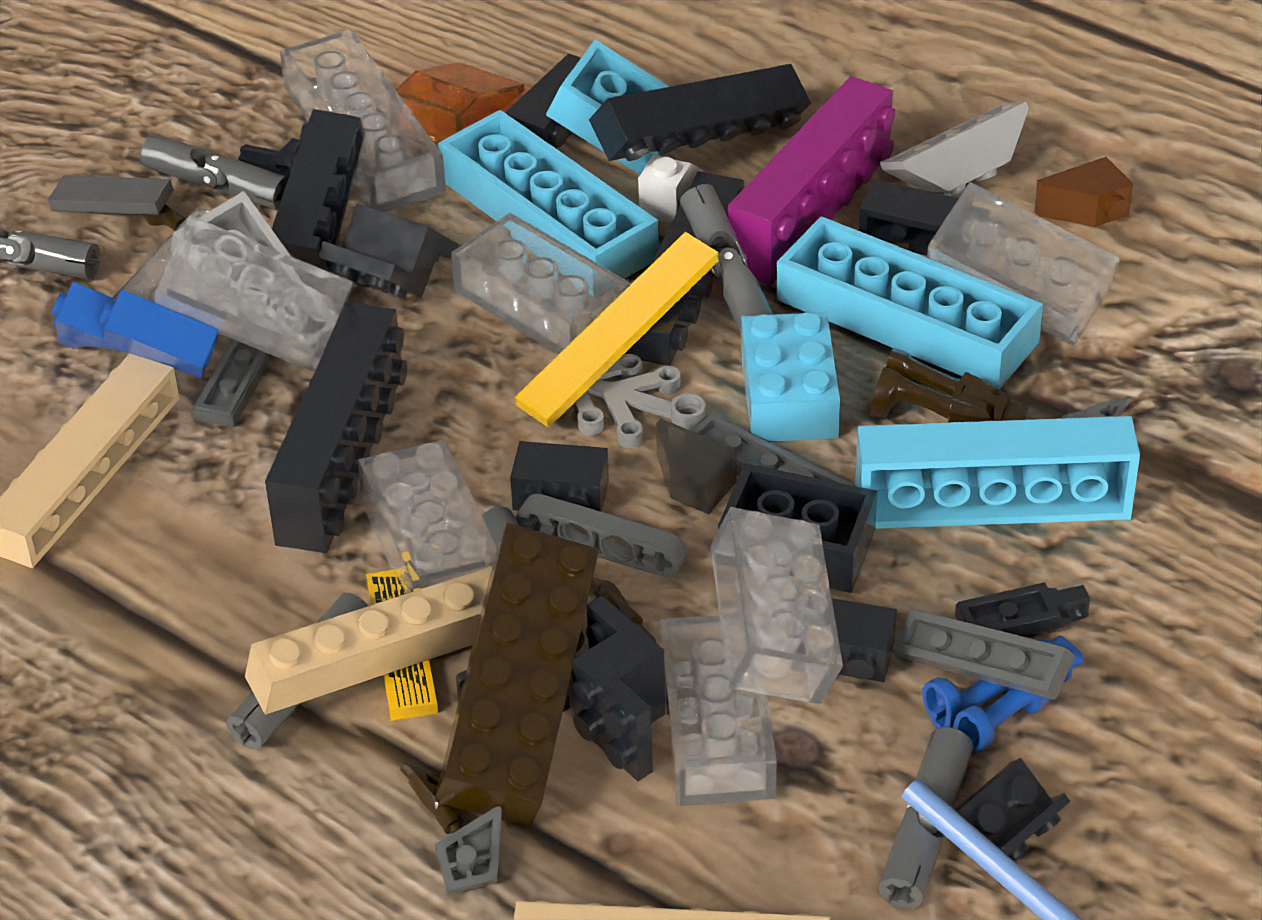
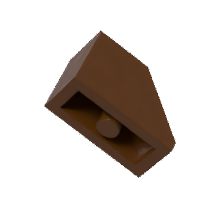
M1103 157L1037 180L1034 212L1039 217L1096 227L1129 215L1133 183L1107 157Z

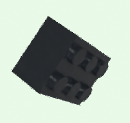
M744 463L718 524V564L852 593L876 528L877 491Z

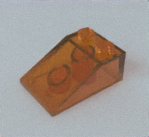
M462 62L417 70L394 90L397 129L439 143L498 110L504 111L524 91V84Z

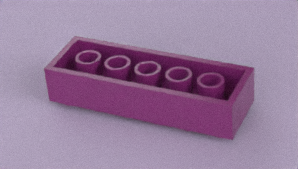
M850 76L728 205V219L746 255L747 267L756 277L757 281L771 286L777 279V261L821 216L833 220L834 215L840 208L850 203L859 187L863 183L867 184L870 181L873 172L878 168L880 162L890 158L894 147V142L891 140V126L895 118V108L892 107L893 90Z

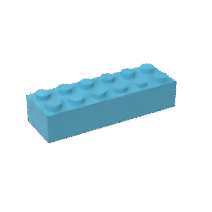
M498 110L438 143L442 182L596 295L652 263L659 249L658 220L503 111Z
M822 216L777 261L778 301L805 312H827L828 321L892 348L904 350L914 357L960 376H963L965 372H969L998 389L1005 384L1039 343L1043 303Z
M1132 416L858 426L855 486L877 491L875 529L1131 519L1140 452Z

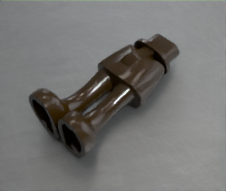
M897 348L891 351L887 366L882 369L870 409L871 416L883 419L892 412L896 404L911 403L937 413L948 419V423L1025 420L1028 413V407L1012 403L1010 395L1003 393L992 384L969 372H965L961 379L953 378L913 359L910 353Z

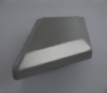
M501 807L493 808L435 844V851L447 895L497 883Z

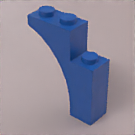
M72 282L68 293L60 292L52 310V315L55 316L53 327L57 329L58 343L72 349L78 347H101L126 352L174 367L202 379L218 342V328L122 289L117 299Z

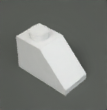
M653 155L638 178L639 207L658 221L671 224L681 205L679 202L680 198L688 191L697 171H705L691 163L675 160L670 157Z

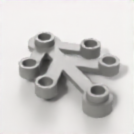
M624 354L574 403V406L578 412V430L584 435L594 436L601 433L604 429V414L599 408L593 406L589 394L602 397L617 425L618 444L624 448H635L643 442V426L634 419L628 406L671 419L677 430L682 433H689L706 417V404L700 396L695 394H682L675 397L671 402L643 393V391L655 388L663 394L677 392L681 387L680 371L673 366H662L655 372L642 375L641 358L635 354ZM616 375L620 379L614 382L602 380Z

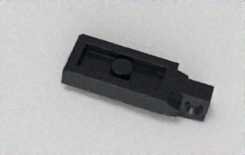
M1044 582L959 601L955 606V616L959 621L1024 637L1060 629L1071 624V622L1089 617L1090 597L1084 585L1057 590V588H1048Z

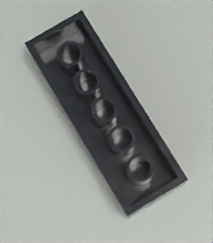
M346 302L265 480L275 546L327 553L334 536L341 535L347 505H353L358 489L357 481L360 474H366L368 471L371 448L373 444L380 442L384 417L386 414L390 415L395 404V391L398 385H404L407 376V361L401 359L404 330L398 327L396 309Z

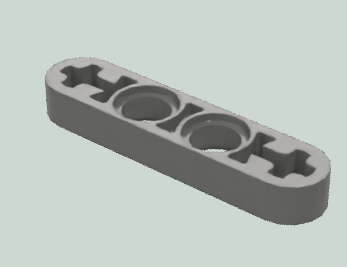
M532 494L527 497L516 515V519L521 527L598 548L599 558L659 576H674L688 553L685 543L678 536L668 531L542 494ZM572 523L583 527L589 534L578 531ZM613 536L624 539L631 547L619 543Z

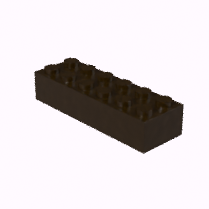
M506 524L495 553L434 802L481 815L499 806L502 809L501 820L528 828L531 827L542 805L572 673V660L575 659L599 553L598 548L514 524Z

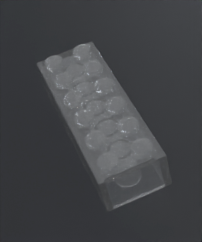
M351 29L280 50L284 87L308 122L313 109L361 117L365 138L352 187L366 207L389 212L393 209L417 201H423L446 192L442 152Z

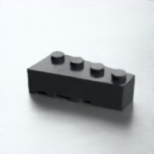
M313 109L309 122H305L302 126L300 148L296 159L292 163L290 177L272 230L306 278L328 281L331 264L317 256L323 241L334 245L338 243L365 138L361 117Z

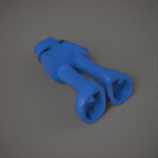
M1058 636L1051 641L1046 639L1038 640L1066 647L1075 656L1064 682L1072 677V669L1084 661L1081 651L1063 636ZM937 677L927 682L922 688L924 706L936 728L949 727L965 733L973 743V754L989 747L995 737L994 730L1014 713L1024 708L1026 712L1032 714L1038 712L1050 701V698L979 680L972 686L959 691L948 679ZM1004 693L1002 698L983 710L980 707L999 694Z

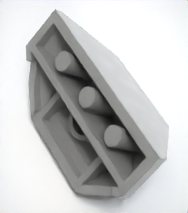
M1027 102L1002 103L985 113L880 162L882 170L921 190L943 192L944 195L948 196L963 192L967 189V182L973 179L981 181L991 178L998 173L996 168L1011 161L1029 109Z

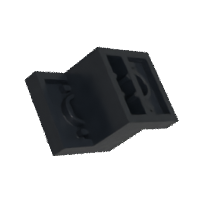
M357 204L342 247L323 241L317 257L331 264L330 272L345 277L347 281L366 288H370L371 285L381 289L383 293L405 300L407 293L422 298L435 262H438L440 256L455 260L460 245L429 226Z
M601 595L587 604L588 627L586 628V635L588 637L589 650L572 660L573 684L571 688L575 707L573 722L578 733L585 740L595 742L606 753L609 761L617 769H624L638 782L653 772L652 723L666 714L664 649Z

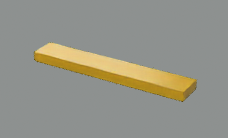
M685 232L515 396L516 406L549 428L719 261L718 252Z

